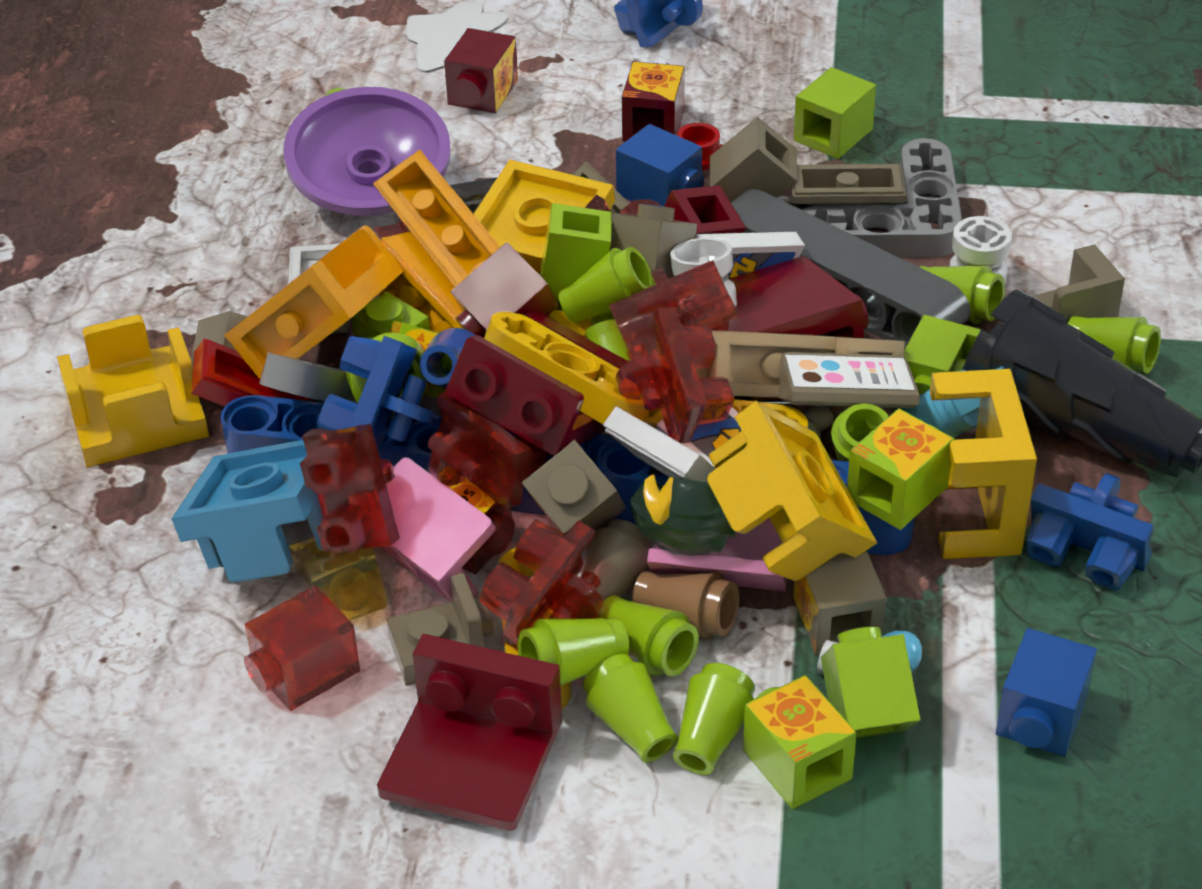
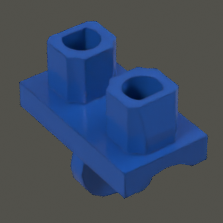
M621 0L615 4L614 11L620 30L623 33H636L640 47H652L678 26H689L695 23L702 16L703 3L702 0Z
M351 336L341 357L340 369L367 379L360 400L357 404L330 394L323 404L317 420V426L335 438L342 440V449L376 459L387 428L386 436L405 442L413 418L431 425L436 412L418 406L428 381L410 374L406 381L417 349L387 336L383 337L382 342Z
M1106 473L1101 478L1096 489L1075 482L1069 494L1038 483L1030 499L1032 523L1027 539V552L1031 559L1053 567L1061 566L1071 544L1089 550L1092 553L1085 565L1086 576L1094 583L1117 591L1127 580L1134 568L1145 571L1152 556V549L1149 548L1153 533V525L1135 518L1138 504L1118 498L1121 480L1117 476Z

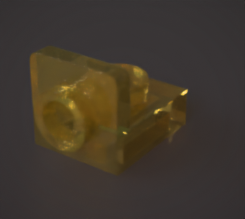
M351 524L344 527L334 548L319 550L314 537L289 546L295 570L312 588V591L315 586L317 597L315 601L321 621L326 627L338 626L384 609L388 605L373 546Z

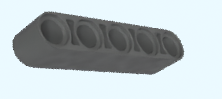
M747 190L731 202L746 227L743 233L797 232L805 244L800 257H807L863 300L868 313V326L865 330L885 340L905 341L904 350L923 315L962 325L968 322L970 317L969 302L963 292L951 282L761 190Z

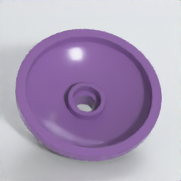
M357 87L331 93L307 106L290 125L285 137L283 151L287 174L296 189L307 199L318 206L337 213L374 216L394 212L373 185L375 181L419 149L444 177L449 166L451 149L449 133L445 123L439 114L421 99L406 92L390 88Z

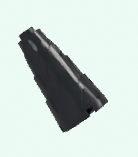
M1016 289L999 303L990 316L1004 322V324H997L990 333L981 329L962 370H996L1001 366L1004 369H1011L1028 426L1063 442L1070 438L1121 462L1132 463V461H1135L1176 478L1181 475L1184 469L1194 474L1202 465L1201 418L1181 404L1165 396V388L1113 357L1115 354L1113 350L1066 323L1068 319L1066 316L1039 299Z

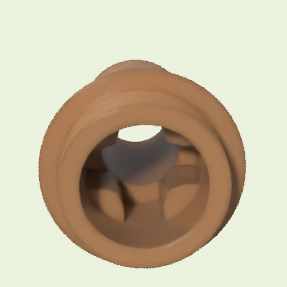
M644 571L637 578L633 590V602L683 612L688 617L689 623L696 627L699 637L705 640L712 638L714 635L726 636L733 628L739 610L740 596L737 584L726 581L723 574L719 572L656 574Z

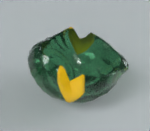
M650 475L637 488L631 498L632 514L642 534L659 548L668 550L674 555L705 556L712 552L718 553L722 551L728 538L735 537L736 531L730 526L708 482L670 477L666 484L662 486L656 482L654 475Z

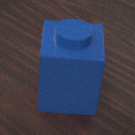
M648 124L615 149L616 191L623 198L638 205L649 204L664 207L672 190L703 187L702 146Z
M1027 628L1003 686L995 735L1017 741L1030 748H1039L1066 756L1088 696L1097 648Z

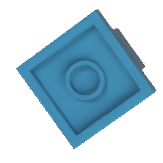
M326 435L213 456L171 518L180 542L197 539L207 567L209 569L223 567L227 578L231 582L282 575L290 571L294 561L280 526L281 524L308 519L318 549L334 548L348 522V513L334 477V469L341 459L334 436Z

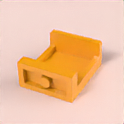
M364 225L224 336L258 378L261 379L268 352L298 359L350 320L404 270L372 229Z

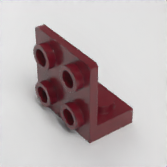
M423 633L412 654L418 702L377 783L378 796L381 799L506 831H513L518 826L562 724L560 665Z

